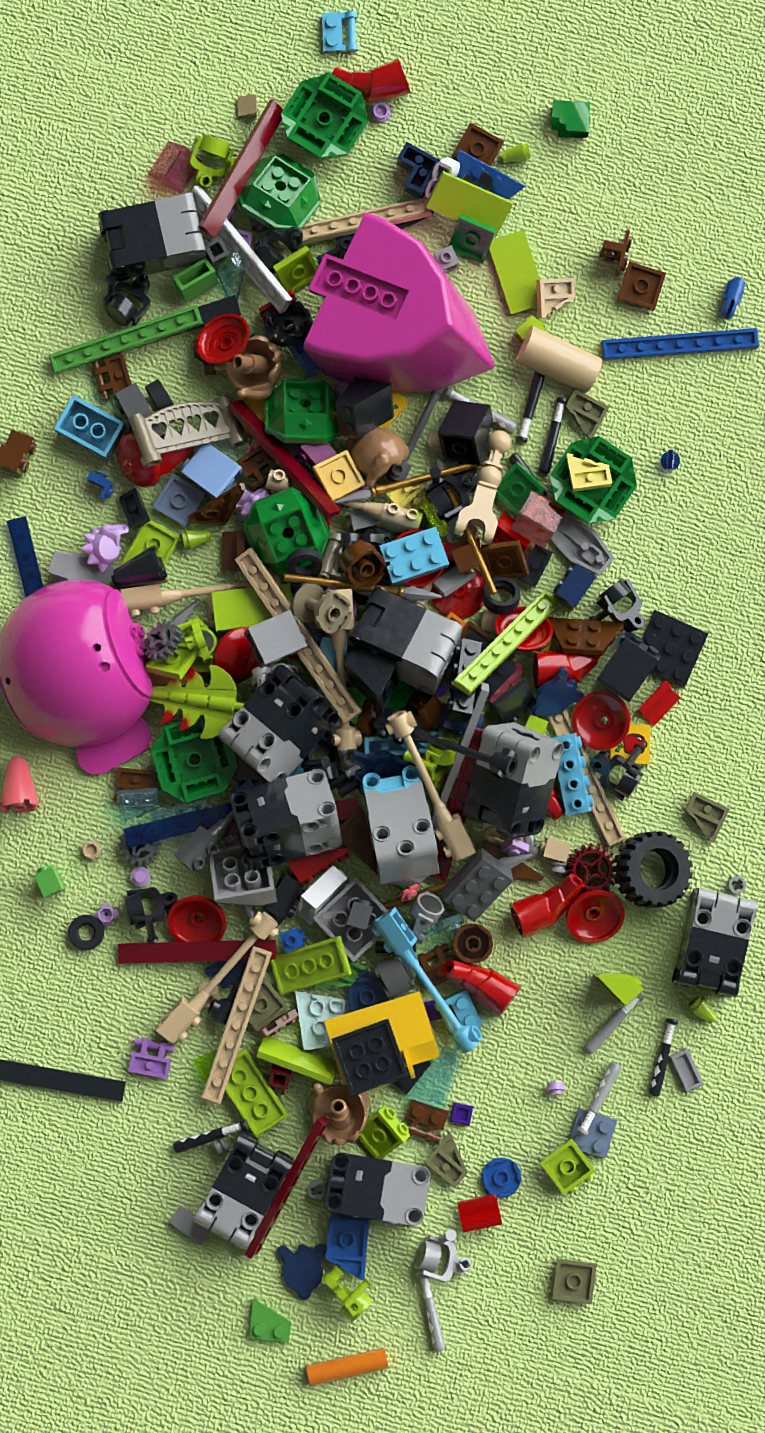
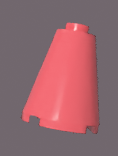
M13 757L7 763L0 798V810L8 813L9 809L15 810V813L35 811L36 807L39 808V800L28 761L23 760V757Z

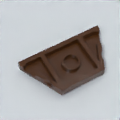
M548 618L552 623L554 637L559 642L562 653L603 656L608 646L612 645L616 640V635L624 630V622L614 623L613 621Z

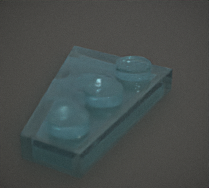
M445 1046L439 1052L440 1057L433 1060L406 1096L407 1098L443 1110L445 1109L463 1052Z

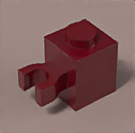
M272 1064L268 1086H271L273 1091L276 1087L280 1088L281 1095H284L285 1089L288 1090L292 1071Z

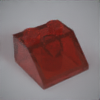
M531 490L512 520L510 529L538 546L545 548L553 536L565 509Z

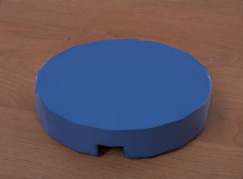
M505 1157L494 1158L483 1168L482 1183L486 1191L491 1195L495 1194L499 1198L509 1197L519 1188L522 1180L521 1171L511 1159Z

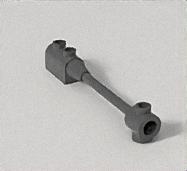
M447 387L432 390L433 392L407 444L409 455L400 466L391 465L385 476L389 480L397 482L407 478L411 469L408 460L439 396Z
M262 776L253 787L266 784L268 781ZM233 810L224 819L222 818L207 830L199 826L175 852L174 856L191 872H194L196 869H202L205 865L204 860L209 855L217 853L222 837L230 823L234 820Z

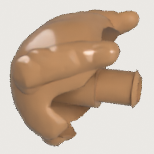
M256 336L248 341L247 347L241 355H236L231 362L215 364L214 370L226 373L229 381L238 390V397L252 400L266 399L272 394L273 385L281 373V352L278 350L277 345L269 342L265 336Z
M377 427L358 439L348 438L346 441L345 450H348L356 467L367 475L365 484L369 488L373 487L376 481L384 478L383 475L392 464L400 466L409 455V447L405 444L404 440L392 430L384 427Z
M316 1083L308 1098L307 1107L312 1113V1125L321 1116L329 1119L321 1137L330 1145L336 1144L341 1146L347 1142H355L358 1139L359 1134L366 1125L367 1109L371 1104V1100L367 1092L351 1097L347 1085H330L323 1088L321 1084Z

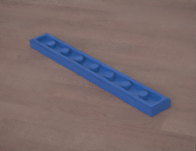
M757 328L601 341L603 361L759 348Z

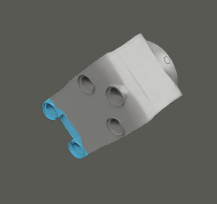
M407 766L403 769L402 775L380 779L375 773L366 774L363 778V792L380 885L393 883L409 886L421 882L427 876L439 874L436 839L422 779L417 767Z

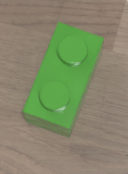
M206 257L172 276L176 290L185 303L219 284L216 271Z
M46 865L37 869L38 873L34 876L43 897L52 896L66 889L57 867Z

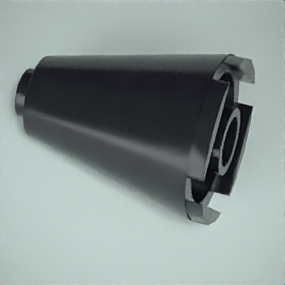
M155 545L150 546L113 570L114 575H111L114 586L124 589L167 583L168 579L166 577L168 576L162 558L156 555V552H158Z

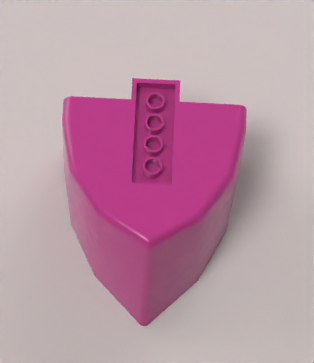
M366 212L344 259L341 260L326 253L324 254L308 290L312 294L325 299L304 342V350L324 375L349 384L355 377L391 383L392 393L439 390L494 368L493 358L475 312L422 242L388 220Z

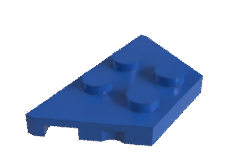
M458 150L457 162L460 163L458 178L461 179L464 175L470 174L471 180L476 182L481 173L487 171L493 180L491 193L507 200L525 188L526 185L464 151Z
M337 1214L330 1217L328 1222L326 1259L358 1279L364 1280L369 1219H357Z

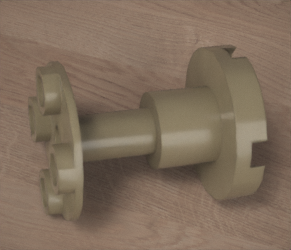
M303 584L296 592L290 604V609L297 619L304 623L315 621L319 629L330 634L342 631L350 622L352 612H349L350 601L345 596L338 593L325 594L323 588L316 584Z

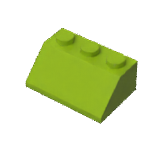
M596 972L593 975L624 1006H627L644 990L640 986L643 983L633 974Z

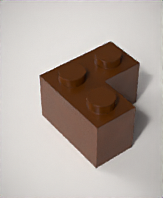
M11 429L6 444H1L0 469L22 477L23 473H27L30 462H28L29 457L34 455L37 448L34 437Z

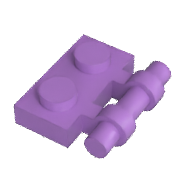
M145 1037L143 1039L135 1038L134 1046L141 1047V1051L132 1052L128 1071L168 1079L172 1059L164 1058L165 1052L173 1053L175 1045L167 1044L165 1041H161V1043L150 1041V1038ZM148 1048L159 1050L158 1056L147 1054Z

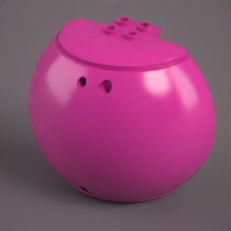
M91 580L60 581L47 585L27 596L8 616L0 631V686L14 716L30 734L59 746L72 748L93 747L105 744L121 736L144 713L150 702L149 698L153 696L152 681L145 667V662L150 661L148 656L144 654L145 650L143 649L146 645L143 642L145 640V631L140 623H132L121 593L117 589L113 590L112 587Z

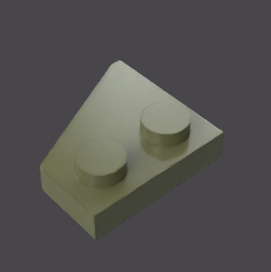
M575 389L566 405V409L586 437L590 439L596 434L609 406Z
M693 792L685 811L707 839L714 843L730 809Z
M450 1132L424 1161L454 1188L468 1173Z

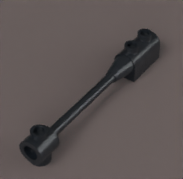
M385 707L383 713L379 712L374 720V729L377 731L376 735L382 739H386L388 735L392 736V740L395 743L402 745L404 742L403 738H396L394 734L390 735L385 725L389 723L388 717L399 711ZM413 716L417 726L413 727L414 730L411 733L413 742L431 743L489 763V768L492 771L491 774L497 779L502 780L504 775L511 777L516 772L518 760L517 754L514 751L503 748L501 752H495L491 756L432 736L421 729V724Z
M285 874L280 876L275 886L277 902L265 904L263 909L269 911V915L278 923L276 928L287 917L290 919L296 912V908L293 905L296 900L300 901L301 895L306 892L303 890V884ZM247 962L228 997L219 1000L214 999L208 1009V1013L211 1014L210 1017L225 1025L227 1024Z

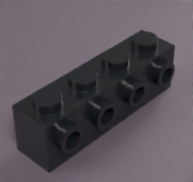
M463 638L460 644L456 646L454 652L456 659L451 670L453 680H451L449 685L451 695L446 706L448 720L467 723L473 713L476 689L468 696L455 687L453 682L481 654L482 642Z

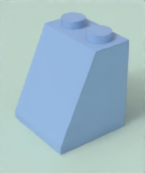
M211 444L197 446L192 459L188 458L181 466L183 469L181 471L182 475L212 499L231 489L244 474L240 465Z

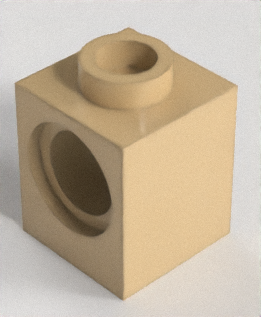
M547 837L546 841L542 840L540 852H543L542 857L566 863L571 843Z

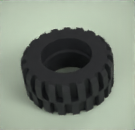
M662 831L638 833L634 837H629L625 840L626 844L619 847L618 851L620 854L615 855L614 861L617 862L616 866H613V872H616L617 875L614 880L615 884L620 885L618 888L620 893L626 894L625 899L629 902H634V905L644 906L645 908L666 907L677 902V899H681L685 895L683 890H688L690 886L688 880L692 879L693 873L690 872V867H693V864L688 859L690 856L689 851L683 849L685 845L681 841H676L677 838L672 834L667 835L666 832ZM649 851L658 853L665 864V877L657 888L649 887L642 879L640 872L641 861Z

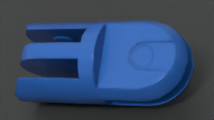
M736 277L726 283L721 297L723 301L719 310V316L721 318L725 317V320H730L733 317L737 305L741 302L745 289V282L742 278Z

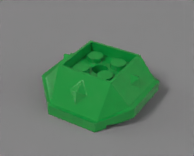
M330 73L301 81L281 112L287 140L320 160L348 156L368 124L362 92ZM327 117L329 122L322 123L319 119Z
M285 154L259 159L237 198L241 211L268 228L278 229L282 232H286L292 226H298L302 229L321 203L316 174Z
M306 377L303 379H285L272 391L269 398L265 399V433L270 436L273 435L284 443L326 444L336 437H341L339 436L336 402L340 396L325 380H311Z
M600 436L572 442L549 475L555 503L587 524L615 520L637 487L632 457ZM566 454H573V457L582 460L586 458L595 463L609 465L612 486L573 492Z
M293 487L254 501L242 525L250 547L253 548L264 566L282 575L288 574L286 560L291 552L299 548H312L322 557L330 537V531L324 516L301 490ZM285 528L293 529L290 536L282 535ZM302 560L297 563V566L303 568L311 565L312 562L310 560Z
M201 715L195 725L183 731L179 730L182 721L164 726L151 750L162 790L185 803L225 792L239 767L234 751L221 741L219 736L210 739L200 738L205 727L204 716ZM194 754L200 756L201 760L198 765L190 763V757Z

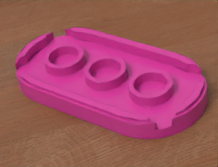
M139 718L129 730L112 741L98 746L78 748V763L88 773L104 774L143 753L151 742V729L143 719Z

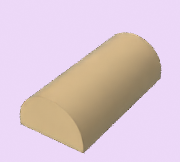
M530 325L515 359V362L574 390L577 389L584 394L593 386L602 365L600 357Z

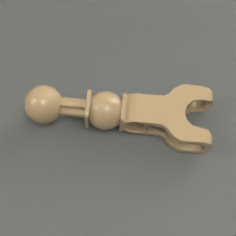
M496 430L489 435L487 447L490 450L489 459L484 461L482 468L477 474L478 483L471 505L460 511L454 528V534L462 536L467 526L477 525L483 532L482 542L489 545L493 540L498 525L497 518L492 512V506L497 487L502 480L501 471L503 466L499 465L502 454L509 451L511 447V438L503 430Z

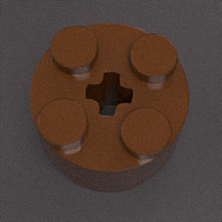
M358 540L350 545L339 557L343 572L352 584L357 587H372L384 576L383 571L384 567H386L384 558L372 544L364 540Z
M414 689L405 707H401L399 710H405L406 713L411 711L412 715L421 724V729L429 733L438 721L442 702L436 693L430 695L422 690L417 691Z
M470 923L463 925L456 931L452 945L455 954L462 961L475 964L483 962L489 957L493 948V939L490 932L484 926ZM476 938L478 946L476 948H469L468 940Z

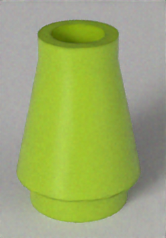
M520 143L501 152L504 163L527 162V159H531L528 143Z
M185 530V533H181L184 549L188 548L190 550L211 541L209 530Z
M697 995L689 1002L690 1012L707 1023L711 1024L717 1018V1015L704 997Z

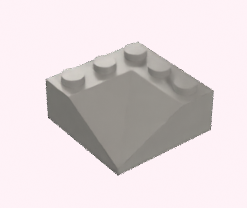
M241 845L218 848L217 853L209 855L215 902L255 906L277 902L272 866L257 871L251 870L247 865Z
M356 877L313 919L331 938L341 936L345 952L354 962L380 938L373 933L372 927L375 926L373 922L388 910ZM359 898L369 901V906L373 907L366 930L347 924L353 902H358Z

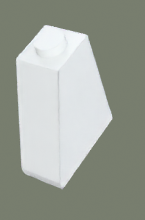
M334 866L326 871L301 895L297 914L312 925L315 922L313 917L344 889L347 882L345 873Z

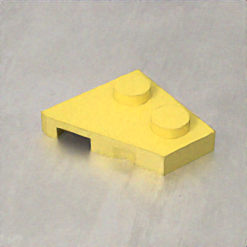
M566 454L573 492L612 486L609 465L595 463L586 458L582 460L573 457V454Z
M426 481L387 492L386 495L392 503H396L399 507L416 509L418 511L427 503L424 495L426 494L425 486L429 484Z

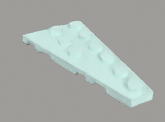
M295 991L304 1050L331 1046L324 1021L347 1014L349 1011L348 1000Z

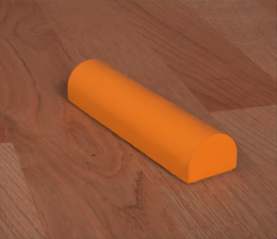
M384 1347L306 1365L310 1386L387 1369L389 1365Z

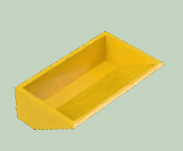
M420 991L324 1021L344 1086L347 1083L331 1039L385 1019L390 1021L404 1064L408 1067L412 1079L416 1078L413 1065L440 1057Z

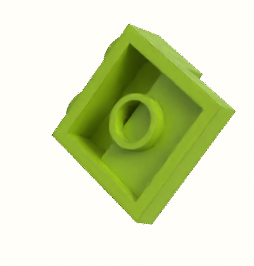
M383 1105L367 1118L366 1125L358 1138L374 1158L382 1159L404 1143L410 1134L408 1133V1127L396 1119L395 1111Z
M572 1138L539 1161L563 1195L573 1193L578 1189L577 1185L582 1181L588 1182L594 1177L593 1173L596 1172L593 1165Z

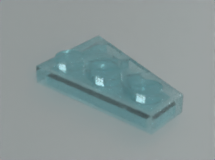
M202 798L185 805L184 802L172 804L173 808L169 809L159 807L153 809L154 813H150L149 816L151 822L197 812L209 809V801Z

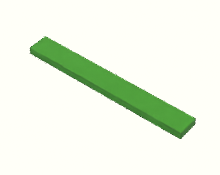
M194 305L48 356L56 375L203 325L198 306Z

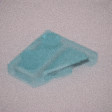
M235 252L227 257L215 271L226 296L236 295L238 301L246 268L239 253Z
M157 788L117 791L121 825L127 824V820L135 816L139 818L144 816L145 813L159 808Z
M458 914L446 918L425 929L427 937L447 930L450 933L457 931L461 928V925H464L462 915Z

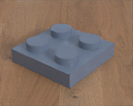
M172 474L152 507L186 528L189 524L188 516L198 510L207 495L177 475Z
M578 1108L569 1139L572 1138L582 1152L606 1158L617 1120L596 1114L589 1126L588 1135L583 1136L576 1130L578 1127H581L588 1111Z

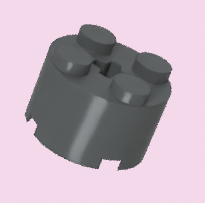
M395 954L377 963L374 971L378 979L382 978L385 984L383 988L388 997L393 996L397 998L417 987L416 983L412 985L411 980L414 977L409 966Z

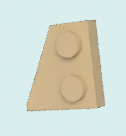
M575 278L536 280L538 318H545L547 314L559 309L564 303L570 302L575 298Z

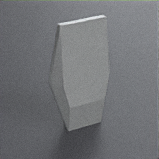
M565 513L559 517L545 534L569 561L579 564L581 567L599 576L615 559L595 530Z
M55 550L47 572L60 581L83 579L109 585L112 579L111 575H114L113 570L116 568L109 565L101 573L97 565L87 564L89 554Z

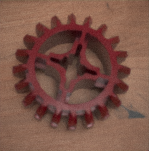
M589 843V850H586L585 845H581V853L576 848L574 852L577 856L569 855L573 862H566L567 866H571V869H567L566 873L577 875L576 866L578 864L584 869L585 873L582 879L584 883L582 889H585L584 893L591 890H602L603 887L606 891H610L607 884L609 883L614 886L615 882L611 878L617 877L616 874H613L612 866L616 861L609 859L614 854L610 852L606 855L607 847L599 851L600 844H597L595 849H593V844ZM589 853L598 855L592 863H587L580 859ZM602 859L605 860L608 866L607 876L600 870ZM595 865L598 874L592 873L589 875L586 866L592 867ZM592 877L603 880L600 885L595 887L586 885Z

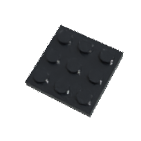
M654 610L641 638L643 640L642 643L648 647L653 646L659 651L658 654L661 655L650 673L685 688L709 633Z
M389 1019L331 1039L351 1097L409 1076Z

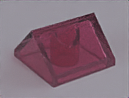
M168 141L148 174L182 194L197 169L188 163L191 153L184 145ZM196 156L198 162L202 163V161Z

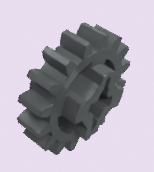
M164 620L163 623L157 622V627L152 626V631L147 632L148 638L143 641L146 643L143 647L145 650L144 654L152 661L159 663L163 659L167 661L169 655L173 657V652L179 649L177 644L182 642L179 639L182 636V633L179 632L181 628L172 621Z
M141 823L137 824V828L131 824L130 831L123 830L126 834L125 837H119L123 840V843L118 844L119 847H123L120 854L127 855L124 859L125 861L132 859V865L136 861H138L139 866L143 865V861L150 864V858L157 859L154 855L155 852H161L157 849V846L162 845L161 842H157L160 835L153 834L156 830L155 828L148 830V824L144 828H142ZM141 831L139 836L135 838L130 837L134 832ZM148 834L153 840V845H150L147 840ZM143 839L142 843L145 844V847H141L138 850L135 842ZM127 844H130L133 849L132 855L127 849ZM145 851L150 852L147 856L139 858L141 853Z

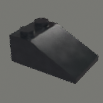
M473 631L465 637V639L482 642L481 653L489 646L487 642ZM456 656L451 660V665L455 662ZM507 659L483 681V683L489 684L487 699H490L516 671L517 668Z
M523 678L495 700L490 708L502 724L512 723L519 719L517 716L522 711L527 713L529 711V707L535 697L528 683Z

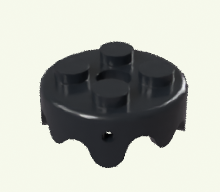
M296 298L292 300V303L289 304L285 312L280 314L278 310L274 313L265 311L263 315V331L269 341L275 343L278 347H290L298 344L307 337L313 325L309 310Z

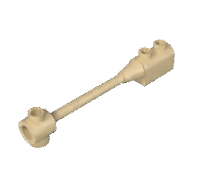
M270 470L265 487L270 493L274 494L289 487L300 490L284 471ZM360 501L339 503L362 510V512L379 520L378 527L401 534L409 530H418L423 513H419L416 509H405L399 507L396 503Z
M266 568L276 584H280L279 574ZM249 581L187 590H161L160 584L120 590L129 615L134 616L140 615V610L148 609V613L160 612V607L179 601L182 598L212 594L211 592L251 588L253 586Z
M352 589L325 591L326 594H341L351 604L349 612H352L348 625L342 631L330 634L334 649L336 650L337 675L346 687L344 649L346 630L352 629L354 626ZM341 719V726L335 730L336 734L331 735L332 746H337V750L356 749L357 746H361L362 736L360 730H355L354 727L349 725V722L344 723Z
M403 710L392 714L387 719L389 723L385 724L390 735L394 734L396 738H403L434 804L433 807L438 826L435 832L439 841L444 839L446 843L443 849L447 858L452 856L453 860L456 861L476 853L459 813L451 815L443 801L440 800L411 738V733L414 730L413 727L417 726L411 711L406 713Z
M257 911L251 917L248 923L251 925L252 934L204 989L200 990L189 1001L183 996L157 1024L156 1031L171 1043H175L177 1040L181 1043L187 1037L188 1033L186 1030L188 1027L192 1026L194 1028L200 1022L201 1018L199 1015L210 996L209 994L257 939L265 940L267 937L272 939L279 930L276 928L278 923L269 914Z

